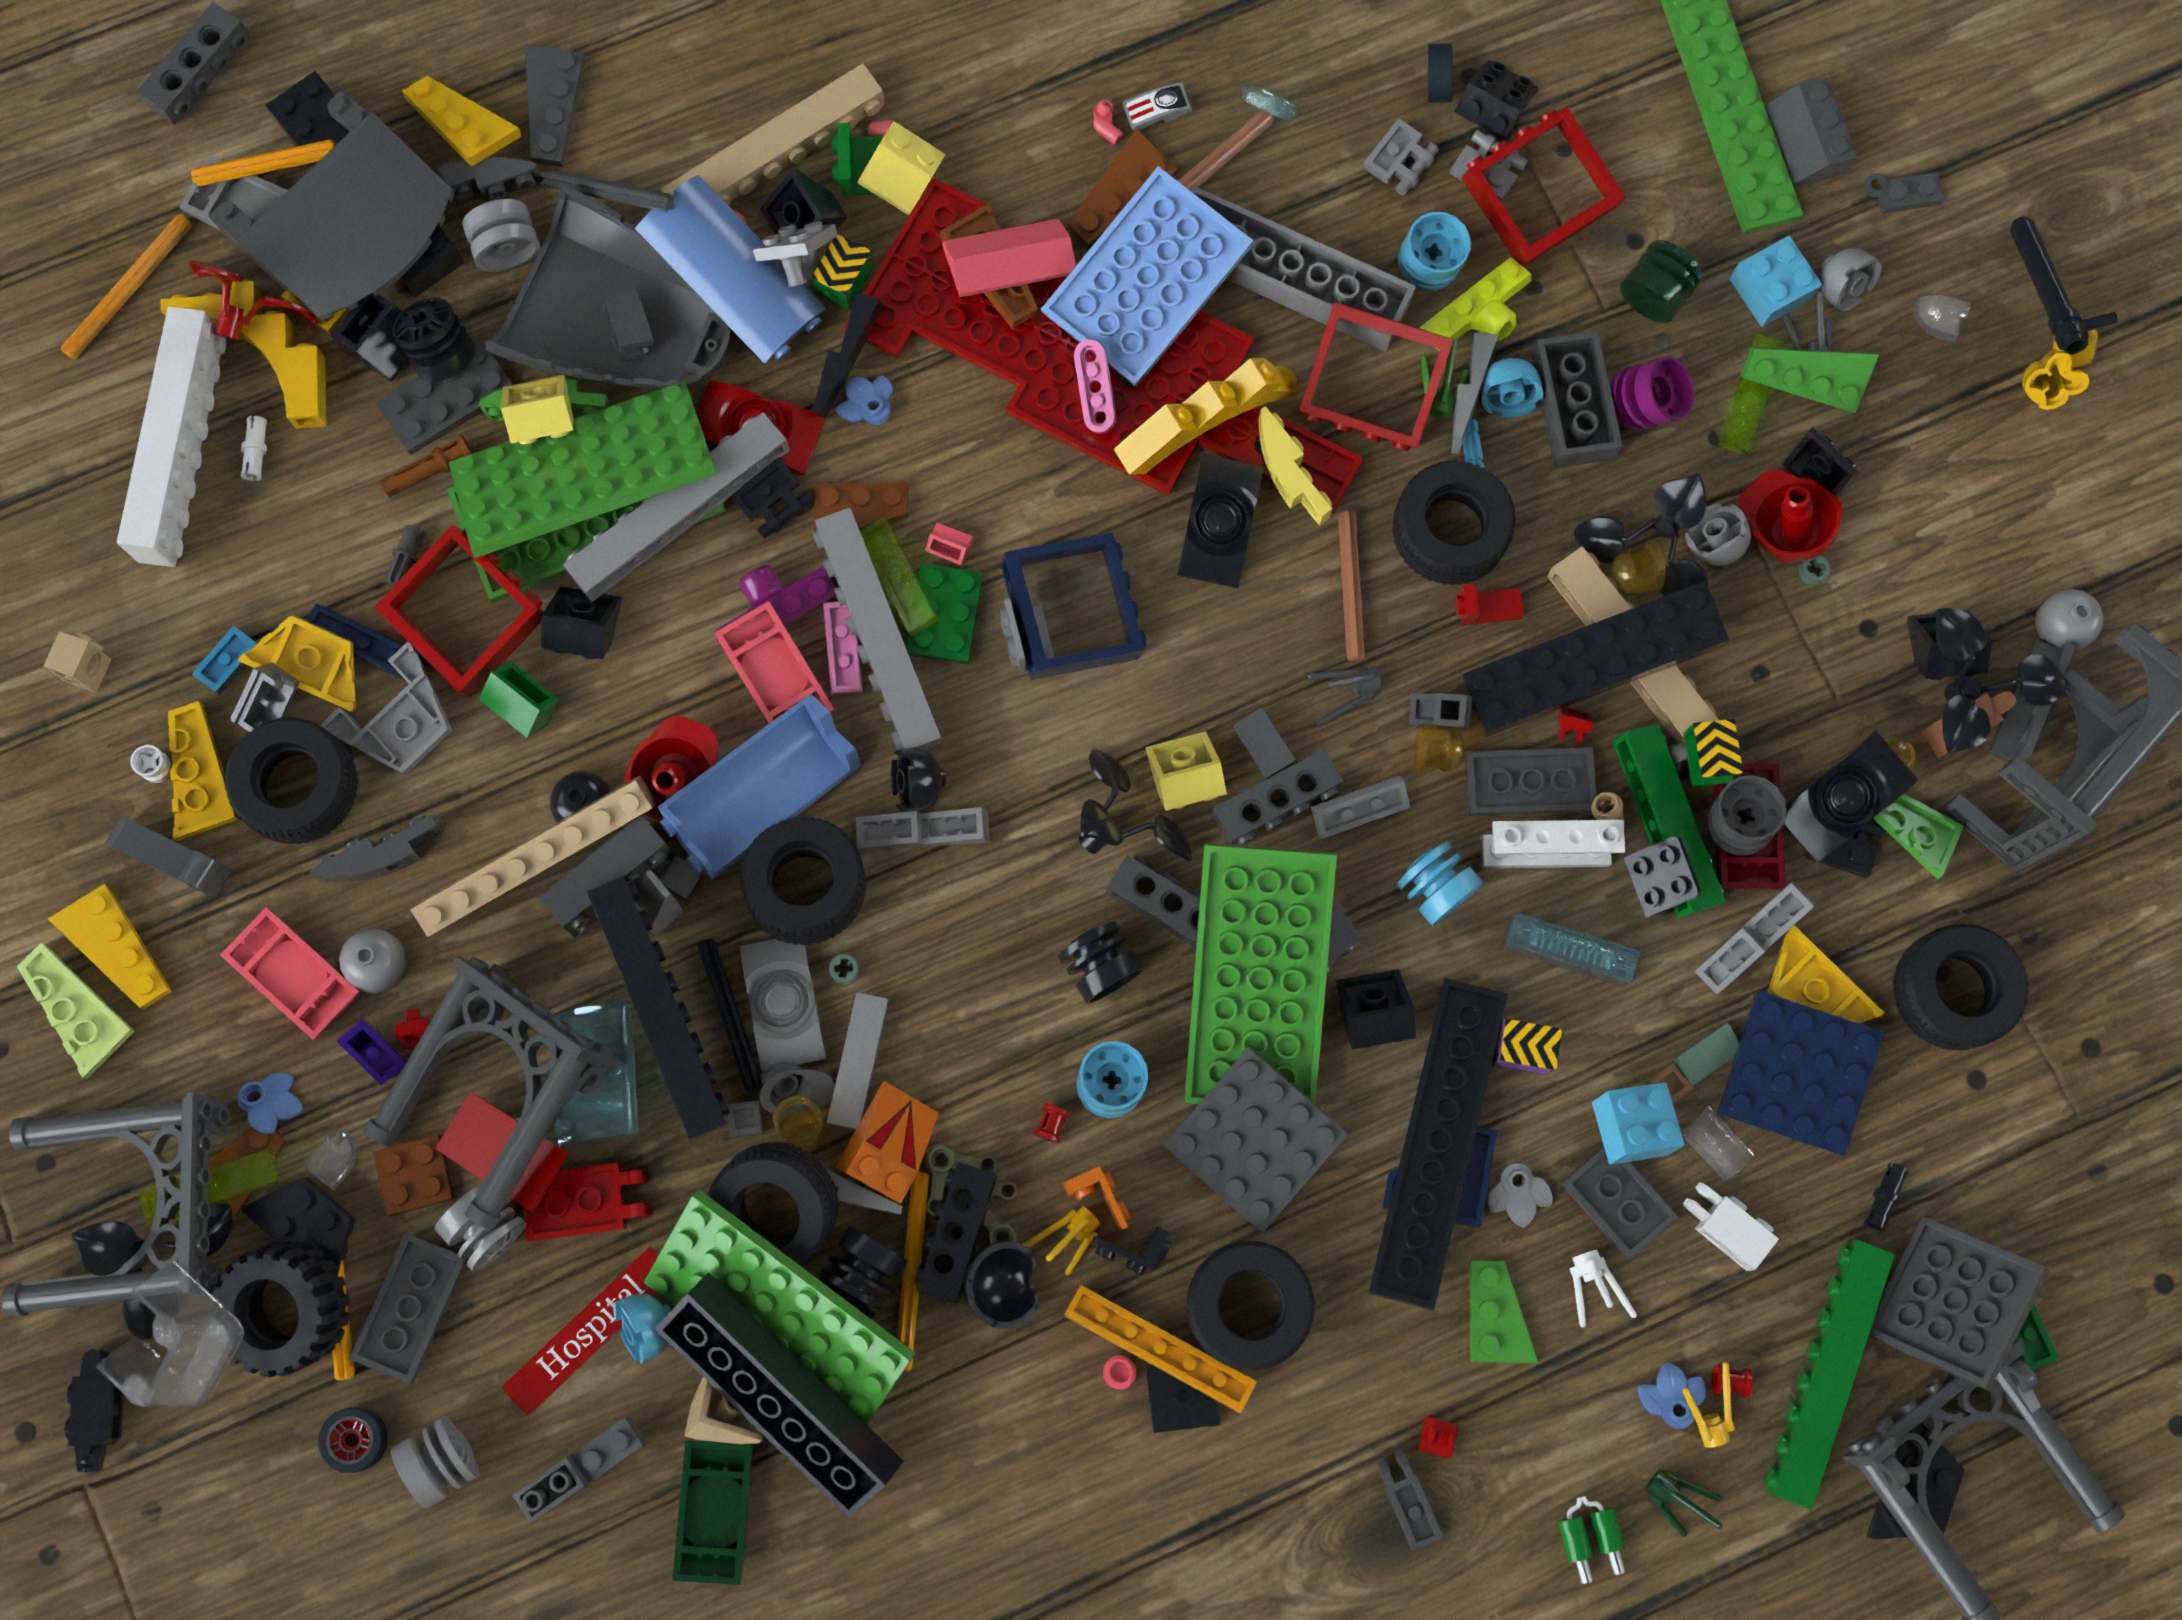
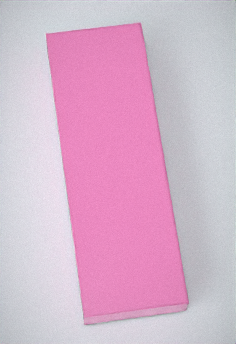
M839 602L823 603L831 694L836 696L863 693L861 662L857 646H859L858 634L851 635L845 618L850 616L847 606H840Z

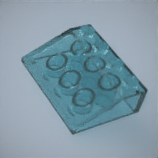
M621 1000L566 1010L553 1015V1019L557 1017L572 1025L571 1032L575 1035L579 1033L588 1037L594 1043L597 1040H601L615 1048L613 1054L624 1061L621 1067L616 1066L613 1071L605 1069L604 1081L595 1092L583 1095L577 1091L562 1111L557 1114L554 1130L559 1146H593L639 1133L631 1000Z

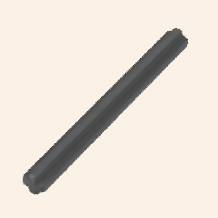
M546 169L539 173L541 178L539 183L544 187L560 190L562 184L587 196L662 212H668L675 208L673 203L674 197L669 193Z

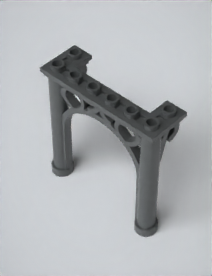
M456 956L453 962L457 964L454 969L458 972L457 977L377 1115L369 1120L363 1131L371 1139L386 1146H393L442 1059L455 1044L469 1036L482 1033L494 1034L502 1038L515 1051L524 1070L526 1079L524 1109L516 1127L465 1212V1216L472 1222L486 1229L495 1230L502 1218L500 1214L557 1114L562 1111L577 1091L583 1095L595 1092L604 1081L605 1069L613 1071L616 1066L621 1067L624 1061L613 1054L615 1048L601 1040H597L594 1043V1041L579 1033L575 1035L571 1032L572 1025L560 1018L555 1017L553 1019L550 1016L552 1011L537 1002H530L531 996L519 989V985L509 978L510 972L497 964L489 967L486 962L473 956L470 960ZM505 1007L513 1015L506 1021H501ZM477 1015L480 1017L487 1016V1018L479 1022ZM528 1025L540 1034L529 1039L527 1034ZM545 1044L550 1048L551 1057L545 1066L538 1067L536 1055L538 1049ZM548 1076L543 1086H541V1077Z
M188 1092L187 1097H182L180 1101L34 1119L33 1117L14 1119L10 1125L9 1138L13 1148L17 1151L110 1139H125L132 1142L145 1154L153 1169L157 1186V1205L153 1224L146 1240L136 1254L123 1264L118 1271L106 1276L90 1274L8 1284L2 1294V1306L6 1315L9 1317L27 1316L30 1312L171 1295H187L215 1301L216 1296H213L212 1292L215 1284L222 1281L220 1274L223 1272L224 1267L207 1264V1253L210 1248V1241L207 1236V1223L210 1217L208 1186L211 1182L209 1152L212 1148L209 1133L219 1137L226 1136V1125L229 1122L227 1104L195 1092ZM160 1130L156 1133L151 1143L137 1134ZM176 1136L178 1139V1154L172 1162L166 1163L161 1156L162 1149L170 1137ZM168 1170L172 1172L180 1170V1187L176 1182V1177L169 1175ZM180 1208L179 1226L168 1224L169 1219L175 1220V1215ZM173 1232L176 1237V1250L173 1257L165 1261L158 1246L167 1234ZM149 1259L158 1267V1270L136 1272Z
M2022 1339L2014 1341L1989 1391L1991 1400L1986 1412L1975 1410L1969 1402L1970 1393L1978 1386L1950 1374L1943 1380L1942 1378H1937L1924 1387L1926 1393L1920 1398L1912 1397L1899 1406L1900 1413L1893 1418L1887 1416L1873 1426L1876 1430L1867 1438L1863 1435L1852 1441L1848 1445L1850 1451L1842 1456L1845 1462H1851L1853 1466L1859 1467L1963 1614L1962 1620H1996L1999 1612L1939 1529L1927 1505L1925 1485L1931 1460L1944 1441L1959 1429L1977 1422L1994 1421L2009 1425L2023 1433L2036 1447L2096 1532H2103L2112 1528L2126 1515L2116 1501L2112 1502L2035 1396L2032 1388L2037 1385V1378L2032 1369L2019 1358L2025 1353L2022 1348L2025 1343ZM1957 1395V1403L1962 1412L1949 1414L1940 1407ZM2003 1397L2017 1417L1999 1412ZM1926 1418L1928 1419L1929 1427L1924 1438L1928 1440L1927 1443L1920 1435L1908 1433ZM1942 1422H1943V1423L1949 1422L1948 1424H1946L1945 1426L1942 1427ZM1907 1440L1913 1442L1918 1449L1916 1464L1912 1467H1903L1896 1459L1897 1448ZM1908 1474H1913L1912 1495L1905 1487L1910 1482Z

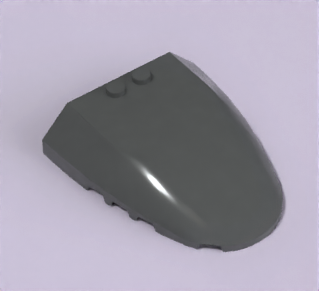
M562 184L553 220L541 249L503 327L492 340H487L485 347L486 351L548 373L565 375V377L609 385L666 388L670 385L681 386L680 382L685 381L686 385L701 380L711 373L726 353L730 339V327L635 229L636 227L624 219L623 215L593 198ZM637 289L654 338V345L648 346L650 354L620 363L603 314V297L605 294Z

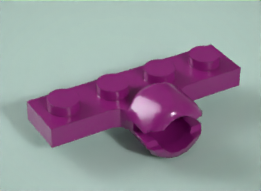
M760 566L743 576L739 581V587L749 601L750 608L747 612L716 629L715 632L767 601L770 602L785 626L836 595L834 591L836 587L823 566L790 586H784L780 582L771 566Z

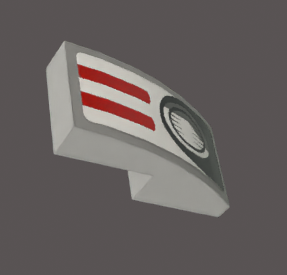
M1182 82L1156 88L1122 102L1131 128L1134 131L1136 128L1140 131L1160 120L1168 123L1193 111Z

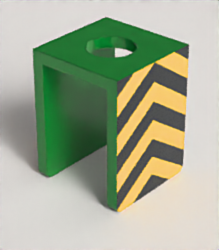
M840 235L834 238L811 277L814 294L850 311L855 294L861 292L873 270V265L867 262L871 255L870 250Z
M1735 719L1693 723L1683 733L1691 785L1693 787L1728 784L1734 780V775L1743 773Z

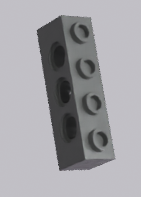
M212 2L136 91L148 108L175 125L180 118L187 115L190 106L196 99L207 91L209 84L218 73L226 69L229 60L235 53L246 45L247 39L250 37L241 20Z
M1324 748L1213 807L1211 815L1228 845L1238 843L1239 846H1244L1256 838L1255 833L1263 829L1270 832L1284 823L1283 818L1291 814L1298 817L1311 809V803L1319 799L1322 802H1326L1337 796L1343 779ZM1307 779L1314 784L1315 789L1311 792H1304L1299 788L1298 782ZM1274 794L1283 795L1287 800V804L1283 807H1276L1272 804L1270 797ZM1246 809H1254L1258 812L1259 819L1255 822H1249L1244 819L1242 812Z
M1127 855L1109 882L1106 893L1196 948L1198 928L1192 924L1191 919L1199 914L1200 893L1193 889H1190L1189 892L1177 886L1179 881L1165 872L1159 875L1150 869L1152 865L1142 857L1135 856L1133 859ZM1142 881H1149L1153 884L1155 890L1149 895H1143L1139 893L1136 886ZM1168 898H1176L1181 902L1182 908L1177 912H1170L1165 908L1164 902Z

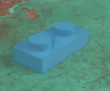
M233 625L193 671L192 675L220 696L246 665L238 661L239 657L243 653H247L257 643Z

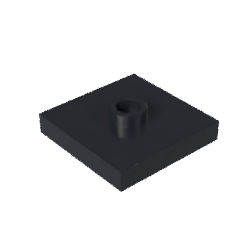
M1152 1364L1145 1365L1153 1433L1220 1425L1217 1400Z

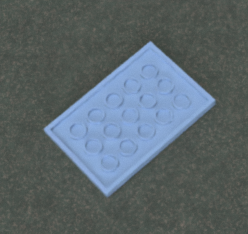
M1158 166L1041 308V311L1077 341L1082 342L1091 339L1099 342L1105 348L1108 365L1137 387L1251 249L1254 241Z

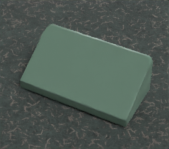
M1727 1022L1671 1061L1676 1064L1689 1083L1694 1086L1734 1058L1739 1041L1732 1027Z

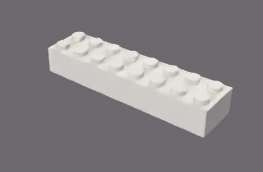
M169 306L167 309L116 542L138 563L176 567L177 558H180L183 552V541L181 539L184 528H187L189 524L188 506L190 499L194 497L196 491L194 481L196 469L198 470L202 463V454L200 452L202 440H205L208 435V425L206 422L208 412L212 411L214 406V384L220 378L219 360L221 354L226 350V337L213 333L216 324L205 311Z

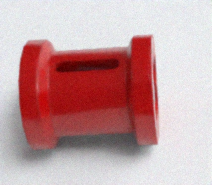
M1044 1103V1114L1038 1128L1034 1129L1032 1134L1052 1143L1060 1144V1132L1065 1119L1070 1118L1071 1113L1052 1104Z
M1716 1364L1712 1371L1711 1388L1714 1395H1720L1723 1392V1367L1720 1364ZM1743 1368L1742 1371L1729 1369L1731 1393L1749 1398L1753 1380L1751 1369Z

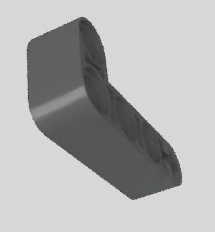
M120 816L105 842L109 847L213 898L218 896L232 871L220 862L198 851H193L123 816Z

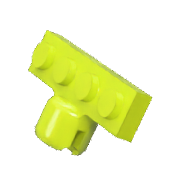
M1510 257L1419 328L1456 340L1467 331L1473 329L1480 333L1498 334L1497 343L1502 342L1511 335L1517 325L1516 313L1508 308L1504 302L1532 281L1531 273Z

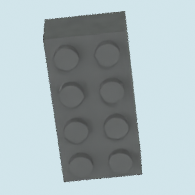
M1598 331L1537 340L1531 357L1533 366L1538 371L1542 380L1543 399L1541 405L1554 468L1615 460L1623 446Z
M640 815L538 898L561 926L574 938L579 934L584 936L596 926L595 921L597 920L587 890L621 876H625L626 881L633 879L638 889L644 874L649 869L653 873L656 872V874L664 872L672 864L671 859L675 855L643 815Z

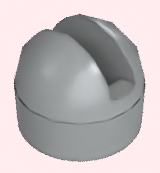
M1682 743L1672 744L1668 748L1669 753L1677 768L1681 769L1688 764L1686 746Z

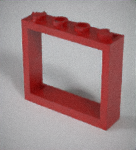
M1567 107L1558 113L1555 109L1549 111L1539 119L1541 123L1534 128L1530 124L1515 134L1517 139L1509 144L1506 140L1500 142L1490 150L1492 154L1484 159L1480 155L1466 165L1468 170L1461 178L1513 259L1523 267L1611 212L1626 199V196ZM1557 126L1604 199L1532 245H1529L1482 173Z
M1334 302L1299 411L1305 412V419L1321 423L1322 419L1333 421L1334 428L1351 433L1352 428L1364 431L1363 437L1380 442L1381 437L1392 440V446L1401 450L1410 451L1411 447L1417 448L1453 339ZM1339 318L1440 349L1412 435L1311 404Z
M451 525L374 608L460 693L471 697L485 683L490 673L499 668L542 622L544 610L540 607L543 602L534 592L529 590L526 593L520 587L523 581L510 569L505 572L498 565L501 562L498 556L492 552L475 558L470 548L466 528L461 530ZM458 545L525 609L465 673L400 609L404 602Z

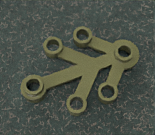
M944 1143L932 1146L925 1158L928 1170L933 1173L931 1198L927 1201L926 1207L928 1213L935 1217V1213L930 1210V1205L933 1201L943 1200L948 1171L950 1168L955 1169L957 1162L982 1169L983 1161L990 1159L994 1162V1168L990 1172L995 1173L998 1169L997 1160L991 1155H985L981 1158L957 1155L952 1146ZM944 1154L948 1157V1163L945 1166H938L936 1164L938 1155ZM1012 1181L995 1183L992 1196L1000 1197L1008 1202L1013 1201L1018 1195V1188ZM1006 1185L1013 1186L1015 1190L1013 1196L1005 1197L1002 1194L1003 1187ZM970 1191L960 1192L956 1198L957 1206L960 1209H966V1204L971 1206L974 1200L973 1194ZM988 1209L983 1224L990 1232L989 1240L991 1245L998 1243L996 1237L1000 1232L1008 1233V1242H1015L1016 1234L1013 1228L1007 1224H1000ZM952 1223L948 1226L946 1234L950 1241L959 1240L952 1238L950 1235L953 1227H961L964 1233L963 1226L960 1223Z

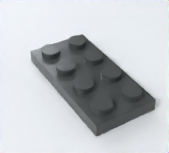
M482 338L474 342L476 351L473 360L456 376L436 382L426 381L418 376L376 402L410 455L482 412L479 406L480 399L503 389V387L513 385L493 354L486 351L485 342Z
M1593 747L1473 751L1465 753L1469 816L1592 812L1591 806L1597 796Z
M405 1233L349 1359L406 1383L413 1384L469 1258L460 1259L456 1252L412 1234Z

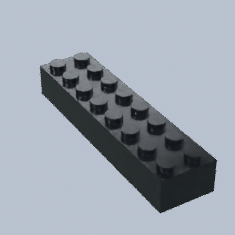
M316 71L266 104L276 123L295 147L325 140H332L337 145L350 132L330 115L327 106L328 102L335 95ZM313 162L309 164L311 167H314L318 162ZM438 225L429 237L432 241L430 246L418 261L400 277V280L415 298L464 264L458 249Z
M1703 581L1463 674V680L1469 695L1472 696V703L1485 736L1488 737L1727 645L1729 637L1707 583Z
M621 876L587 890L592 907L688 1138H694L727 1124L724 1115L729 1114V1110L721 1091L716 1094L713 1092L711 1085L717 1083L709 1062L701 1063L698 1054L704 1052L696 1031L689 1034L686 1023L691 1022V1018L684 1002L677 1003L673 993L679 991L672 972L664 973L660 964L666 958L659 941L651 942L648 931L653 930V926L646 910L639 912L635 900L641 897L633 879L626 881L625 876Z
M709 1272L655 1328L679 1354L849 1518L886 1486L904 1461Z

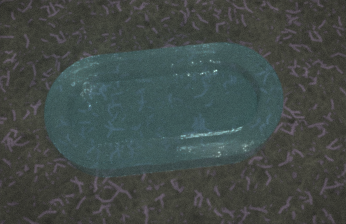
M1245 84L1240 94L1244 101L1284 120H1295L1299 110L1293 103L1251 84Z

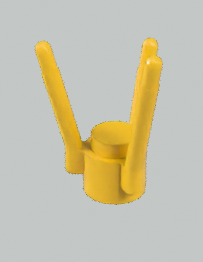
M1084 1206L1077 1212L1072 1209L1064 1218L1022 1245L1029 1248L1070 1223L1066 1227L1069 1233L1046 1256V1260L1051 1261L1074 1238L1079 1241L1085 1238L1065 1270V1274L1070 1275L1092 1242L1093 1237L1098 1236L1095 1230L1101 1225L1099 1220Z
M1724 1362L1722 1365L1724 1419H1720L1718 1413L1703 1416L1689 1389H1683V1394L1698 1424L1704 1447L1707 1448L1718 1447L1730 1441L1728 1432L1735 1430L1732 1420L1728 1362Z

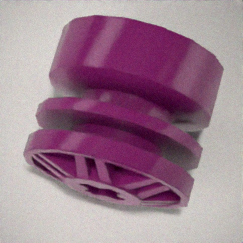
M1672 356L1660 357L1647 361L1644 364L1623 368L1616 373L1611 382L1610 390L1616 418L1624 427L1632 431H1641L1656 427L1659 424H1668L1682 420L1689 414L1693 406L1694 387L1692 378L1683 363Z

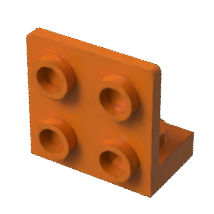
M1098 1166L1063 1183L1068 1199L1075 1196L1077 1201L1095 1194L1096 1190L1094 1187L1098 1185L1120 1233L1128 1229L1126 1222L1130 1221L1131 1217L1124 1202H1116L1112 1192L1116 1191L1117 1187L1109 1170L1102 1172L1101 1167Z

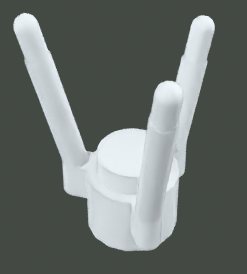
M1597 1249L1572 1258L1575 1267L1569 1270L1574 1281L1577 1312L1581 1327L1586 1326L1581 1277H1583L1585 1282L1595 1280L1607 1307L1611 1308L1613 1302L1602 1279V1276H1605L1632 1318H1636L1635 1310L1608 1269L1604 1257L1599 1256Z

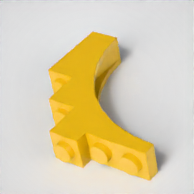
M243 279L241 283L233 281L230 305L244 309L243 316L246 317L257 301L263 298V293L254 281ZM213 292L204 293L202 296L196 297L174 295L168 299H160L161 312L165 316L168 306L205 311L215 324L222 304V295ZM261 307L251 319L250 326L243 324L240 338L258 349L270 362L277 374L284 394L287 419L295 429L327 427L325 356L317 345L301 343L294 347V325L287 315L278 311H268L263 315V307Z
M1250 358L1224 381L1206 382L1182 404H1165L1115 447L1114 451L1129 475L1146 474L1180 447L1222 422L1263 404L1294 398L1301 392L1296 383L1297 377L1286 366H1274L1265 358Z

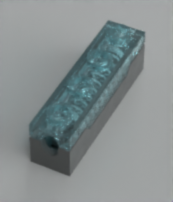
M1515 912L1509 918L1501 949L1621 987H1625L1633 981L1641 952Z

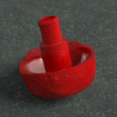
M1771 469L1761 474L1739 496L1737 506L1745 514L1756 542L1770 555L1785 564H1795L1821 556L1831 547L1840 533L1841 502L1826 488L1812 479L1806 477L1798 478L1783 470Z
M677 715L669 716L663 720L650 738L641 741L630 760L625 773L624 784L641 775L657 802L652 809L645 812L648 817L658 821L663 820L664 818L658 806L716 764L719 749L717 735L706 725Z

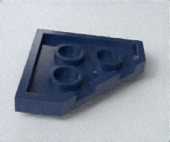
M1477 1126L1455 1219L1456 1224L1475 1228L1481 1227L1498 1130ZM1398 1168L1388 1174L1383 1209H1389Z

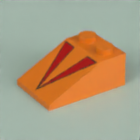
M883 1081L835 1168L883 1196L901 1204L917 1176L939 1113Z

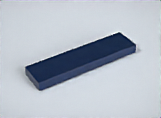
M319 604L314 606L307 619L308 622L352 641L355 658L406 681L388 662L404 644ZM419 653L424 666H426L428 661Z

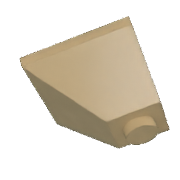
M702 1377L690 1406L684 1436L704 1442L760 1443L763 1434L713 1385Z

